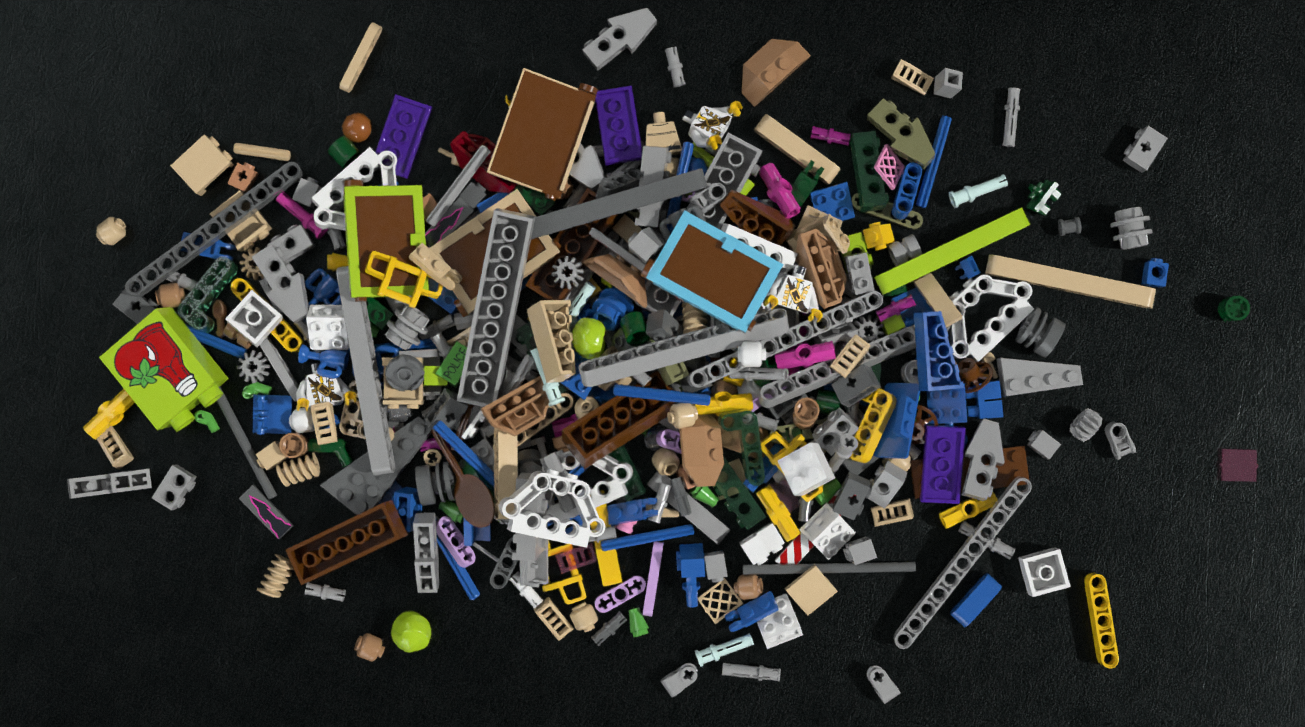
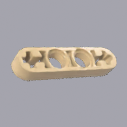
M373 22L370 24L341 80L340 89L348 93L353 89L381 34V26Z

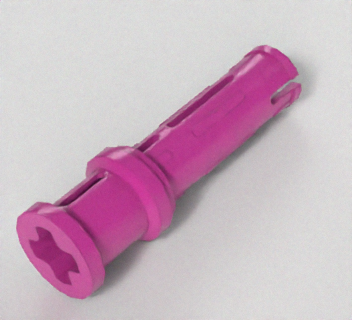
M284 191L278 195L276 201L302 222L303 227L313 232L317 239H320L327 232L328 229H320L316 226L314 214L307 212Z

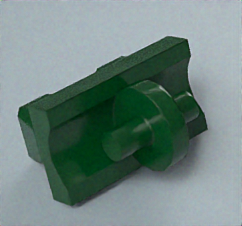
M1045 180L1044 183L1039 181L1036 186L1030 184L1028 189L1031 193L1028 197L1031 200L1025 207L1029 211L1046 215L1050 210L1046 201L1048 199L1056 201L1061 196V192L1057 189L1059 184Z

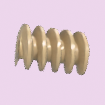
M687 302L685 304L682 303L683 334L707 328L705 325L707 323L705 318L707 313Z
M312 453V459L308 455H305V461L298 457L297 464L293 459L290 460V466L283 462L282 469L277 464L276 471L280 481L288 487L291 483L297 484L298 480L303 482L305 477L307 479H311L312 475L318 477L320 466L316 455Z
M275 554L278 561H271L275 567L267 568L271 575L264 574L268 580L261 581L260 583L264 588H257V590L270 597H281L280 591L285 589L283 584L288 583L286 577L292 576L290 570H294L289 559Z

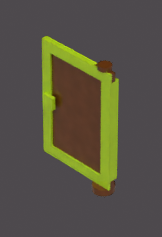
M363 180L343 181L349 291L351 298H355V302H366L367 298L381 297L377 293L382 280L365 272L372 251L396 257L401 262L420 268L409 259V255L421 243L426 246L422 185L363 186ZM373 258L371 267L385 274L388 262ZM394 267L387 288L407 296H412L418 276ZM426 277L423 289L429 290L428 277Z

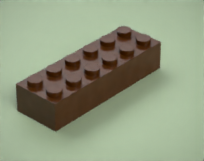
M587 188L577 205L595 200L596 193ZM621 213L560 231L556 239L561 245V248H559L561 253L534 271L525 286L547 300H563L569 289L567 284L562 289L560 288V283L556 284L554 282L557 277H553L551 273L557 270L553 268V265H560L557 261L558 259L565 262V256H568L570 261L575 257L577 259L576 263H582L583 260L592 258L601 246V243L592 238L589 232L592 228H596L607 236ZM566 269L567 272H564V274L567 277H570L572 271L570 269Z
M658 370L649 375L651 380L644 386L645 388L674 391L670 385H665ZM639 382L633 385L636 387H642V385ZM615 396L562 429V441L581 466L586 469L666 418L671 406L679 402Z
M390 500L286 549V552L301 585L391 544L407 536L408 533L393 500Z

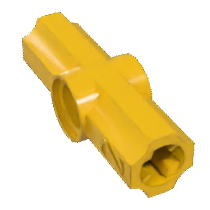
M123 389L111 401H106L100 405L98 413L83 427L84 430L96 440L110 426L118 424L123 419V413L135 403L134 400Z
M721 391L716 393L714 397H711L708 406L693 405L697 408L698 415L715 414L718 417H728L731 412L752 410L753 399L751 393L731 395L728 392Z
M770 484L756 492L770 520L778 527L787 542L801 534L790 517V512L785 504L779 500Z
M992 492L991 497H987L985 501L974 498L963 500L960 504L938 513L939 518L947 529L993 507L997 497ZM967 504L972 506V511L969 514L965 512Z

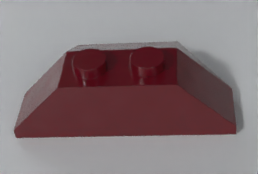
M462 131L450 143L458 164L462 169H464L481 145L486 146L490 150L489 155L472 176L488 191L510 193L518 185L486 173L496 146L487 137L468 134Z

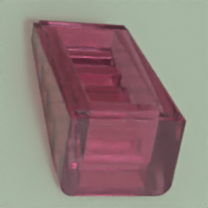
M591 542L588 543L587 548L579 546L555 555L561 574L598 561ZM585 549H587V552H588V555H589V558H590V559H588V560H586V557H585V554H584V551H583V550H585ZM576 552H580L582 558V562L580 563ZM570 554H573L576 563L572 565ZM564 556L566 557L569 566L566 568L562 560V557Z

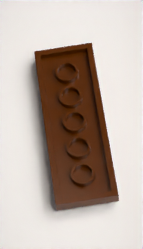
M1025 446L1003 448L1005 463L1001 467L995 466L998 468L996 478L992 479L991 482L993 489L1008 487L1019 476L1029 480ZM963 456L960 493L963 490L971 459ZM982 456L981 462L984 465H989L990 459L987 456ZM923 459L910 461L915 499L920 498ZM978 474L976 476L977 482L984 484L985 477ZM1020 481V482H1018L1017 486H1018V485H1025L1026 482H1025V481Z

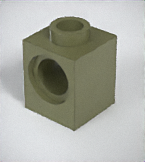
M684 362L658 368L666 386L690 375Z

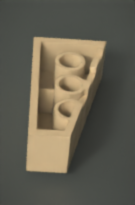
M570 300L539 301L527 309L546 383L563 382L576 374L574 350L571 349L573 333H570V323H572V315H569Z

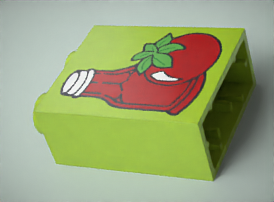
M171 307L156 308L99 357L157 430L172 426L178 432L185 428L195 419L190 411L199 403L206 408L220 399L224 393L220 390L219 386L229 379Z

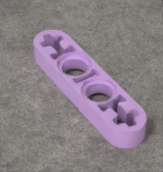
M656 541L653 544L643 616L652 617L664 542Z

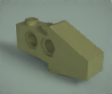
M883 98L868 114L867 120L893 142L891 149L895 154L911 163H917L922 169H925L935 158V152L920 120L916 118L911 123V119L907 114H901L896 110L897 106L892 101H886ZM891 116L896 119V122L890 124L885 119ZM907 129L910 131V134L903 136L900 134V131Z

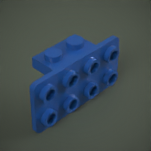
M887 383L884 390L893 394L897 402L873 455L877 458L906 459L909 456L918 406L919 384Z

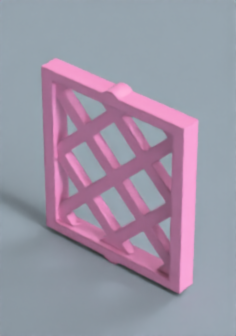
M886 144L875 163L874 169L889 188L894 190L905 166L888 144ZM885 168H888V170H889V175L886 174V169H885Z

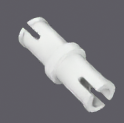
M519 571L509 579L520 591L519 594L524 596L534 609L544 601L531 586L520 585Z

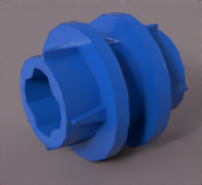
M614 286L602 290L599 298L592 305L593 318L601 321L605 330L613 332L615 328H621L620 320L623 316L634 312L633 300Z

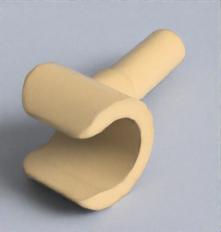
M441 147L439 148L438 152L452 158V165L459 166L454 153H450Z
M988 352L982 358V361L991 365L993 369L992 376L996 379L998 376L991 363L996 358L991 352Z

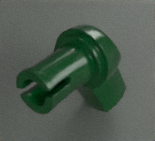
M317 438L308 441V451L335 453L343 467L354 461L345 448L346 442L343 439L337 438L338 442L318 445Z

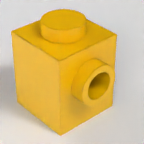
M880 222L869 224L870 228L863 230L867 249L875 248L878 251L887 248V244L895 242L890 224L881 225Z

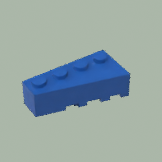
M942 312L914 313L919 391L965 388L963 381L960 380V371L953 357V348L949 344L947 337L949 335Z

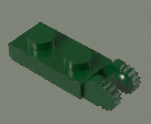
M812 160L805 170H802L792 185L791 193L800 208L824 171V168L820 167L814 178L807 174L814 166L815 162Z

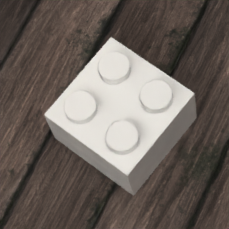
M253 290L226 317L227 323L256 347L283 320L282 315Z
M809 443L778 460L794 496H803L835 479L819 443Z
M1051 548L1018 557L1028 595L1035 597L1070 587L1060 549Z

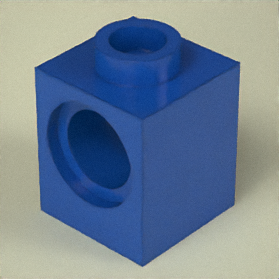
M1151 258V261L1144 262L1141 285L1158 288L1165 287L1169 264L1163 263L1162 259ZM1153 268H1156L1159 272L1157 278L1152 275Z

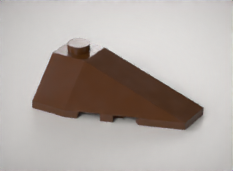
M732 189L720 202L722 209L740 229L781 246L793 232L792 220L790 218H786L778 210Z

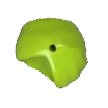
M585 317L580 319L572 329V345L580 356L586 359L598 358L605 349V327L601 321L594 318Z
M405 611L393 623L391 630L392 639L397 647L404 652L419 651L429 644L431 638L430 624L422 615L414 611Z

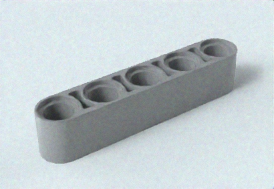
M658 471L647 483L656 493L660 483L672 486L671 479L666 475L659 474ZM671 487L667 502L680 512L677 501L674 499L673 488ZM688 495L687 498L692 513L685 517L719 545L731 530L699 502Z

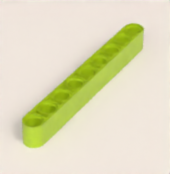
M1020 208L874 277L882 295L1021 230L1029 226L1030 223L1023 209Z

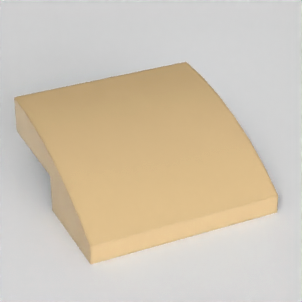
M815 564L785 588L807 615L811 614L838 592Z

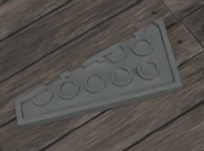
M418 416L394 433V438L391 441L395 461L394 473L374 476L367 452L320 486L356 515L377 506L431 435L432 429H429L425 420Z

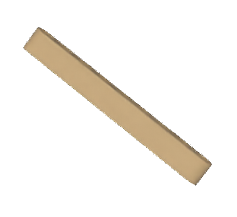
M989 255L985 272L986 275L1027 282L1032 285L1149 309L1153 308L1156 289L997 255Z

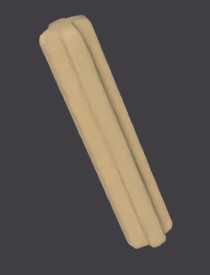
M235 143L233 148L236 154L289 161L291 156L289 150Z

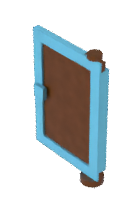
M684 210L656 261L649 259L641 276L732 328L746 333L747 330L752 331L756 323L753 319L784 264Z

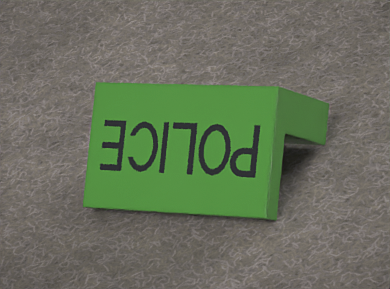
M457 341L436 372L438 376L448 381L455 388H457L461 381L467 347Z

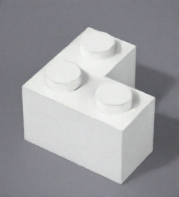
M770 522L739 543L752 564L757 563L759 566L768 560L767 556L770 555L771 551L774 554L783 548L782 544L785 542L773 523Z

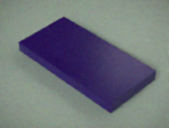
M632 86L598 91L595 102L605 165L642 160V147Z
M395 94L375 153L379 155L383 151L393 152L397 158L396 176L408 179L432 107ZM384 159L382 161V164L385 166H390L392 164V161L390 159Z
M926 425L920 494L921 502L960 504L965 427Z

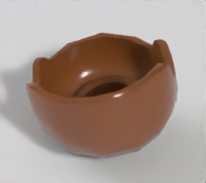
M353 113L347 116L342 125L344 136L351 142L356 143L366 140L371 133L370 119L363 113Z

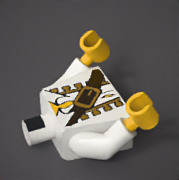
M734 101L730 106L721 108L703 106L698 114L687 110L683 120L691 124L688 134L696 146L713 152L718 148V144H722L721 139L730 125L732 113L736 117L741 114L739 109L743 107L739 101Z
M795 265L792 276L782 274L775 279L766 296L767 299L763 302L764 306L770 302L771 309L780 305L807 314L810 312L808 320L811 322L814 316L817 318V322L823 316L818 308L815 289L812 286L813 283L803 279L806 268Z
M320 363L311 365L313 374L306 376L296 392L297 411H299L300 407H305L306 411H308V409H311V405L330 402L333 406L341 405L344 398L346 405H349L350 399L354 400L355 403L357 402L356 393L351 391L340 377L332 379L318 375L317 368Z

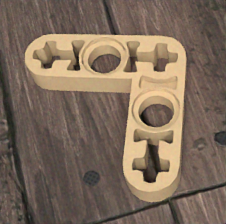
M354 380L349 384L348 387L351 391L356 393V397L358 398V392L354 391V388L356 387V381ZM350 399L349 405L344 403L339 429L345 435L366 439L362 432L364 426L361 420L360 403L357 400L358 409L355 413H351L349 407L355 401ZM346 424L357 426V430H348ZM388 427L390 439L392 441L394 438V431L391 427Z

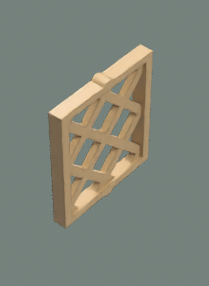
M725 578L724 581L718 582L698 597V601L715 624L725 618L727 613L743 604ZM721 584L720 590L714 589ZM724 584L728 585L730 591L723 590ZM710 592V598L704 597ZM713 592H720L719 599L712 598ZM722 593L729 594L728 601L721 600ZM732 594L736 596L738 602L731 601ZM702 600H709L708 607L704 606ZM712 601L718 602V609L711 608ZM721 602L728 603L727 610L720 609ZM730 604H735L736 606L730 610ZM710 610L717 611L716 618L712 617ZM719 612H724L725 614L719 618Z

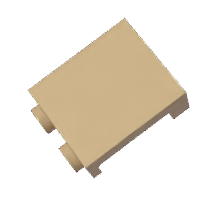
M203 135L170 165L189 187L200 196L206 192L205 188L229 166L231 168L234 166L231 162L233 159L226 150L222 152L218 148L220 144L213 136L209 138Z
M240 190L210 213L212 218L245 193ZM245 202L242 205V210H249L251 204ZM257 211L227 235L234 242L237 250L246 252L254 246L253 243L267 237L270 234L268 231L272 228L261 213ZM229 214L226 217L227 222H232L235 219L234 214Z
M830 213L793 230L788 238V243L795 253L798 235L813 229H818L820 233L835 242L837 251H841L842 254L847 253L850 245L848 236L843 234L837 220L833 219Z
M415 357L423 364L422 357ZM382 358V365L384 366V400L382 404L387 405V409H399V405H407V409H419V405H423V382L413 391L405 390L404 392L392 388L386 380L385 373L387 364L393 358Z

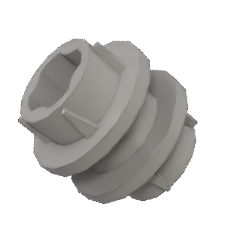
M1141 207L1116 211V222L1110 225L1111 228L1118 227L1119 235L1114 236L1113 240L1120 241L1122 250L1148 245L1147 235L1153 232L1152 229L1145 230L1144 222L1150 220V216H1143Z
M408 305L403 310L396 309L394 313L398 319L396 322L388 320L387 325L389 329L385 334L386 337L404 350L409 349L412 344L419 345L420 340L416 336L419 332L425 335L428 333V329L425 326L429 322V318L419 309L411 308Z

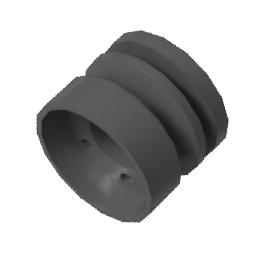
M1035 307L1020 325L1016 342L1019 344L1024 342V347L1026 348L1035 342L1033 352L1046 358L1061 338L1066 324L1055 317L1047 323L1048 313L1043 312L1041 314V309Z
M448 461L443 462V470L441 464L436 463L435 472H432L429 464L416 466V485L422 506L436 504V495H439L442 503L446 502V493L449 501H455L456 478Z

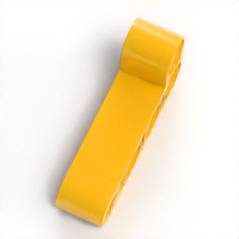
M880 388L862 399L870 404L855 434L858 447L852 451L850 456L852 460L860 463H867L871 460L896 406V397ZM884 397H887V401L883 404ZM878 414V415H879V418H878V420L875 422V421H874V418H875V416ZM868 432H870V438L866 439Z

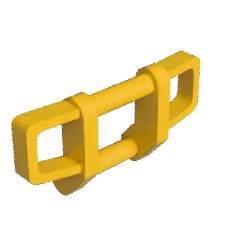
M372 251L369 256L365 272L382 280L377 295L381 297L387 296L406 303L411 308L416 307L420 295L434 299L441 295L443 285L440 283L437 292L423 289L426 277L433 278L422 269L377 251ZM373 258L388 262L385 274L372 269ZM394 267L418 276L412 297L387 288Z
M775 431L763 439L759 447L769 458L771 464L776 465L783 473L778 460L795 451L798 446L801 448L807 445V443L804 441L805 438L802 434H799L788 443ZM772 439H777L784 446L775 455H772L765 446ZM823 485L811 494H805L801 497L806 502H809L823 492Z
M548 543V557L561 552L565 553L572 577L551 583L548 576V584H543L542 586L543 592L558 588L565 604H572L586 599L582 583L583 578L578 572L571 550L573 549L572 544L565 543V545L551 549L550 543ZM578 582L581 592L580 597L568 600L563 586Z

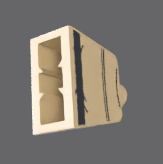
M664 112L653 113L654 124L647 125L646 145L669 147V152L672 155L681 154L682 147L674 122H666Z

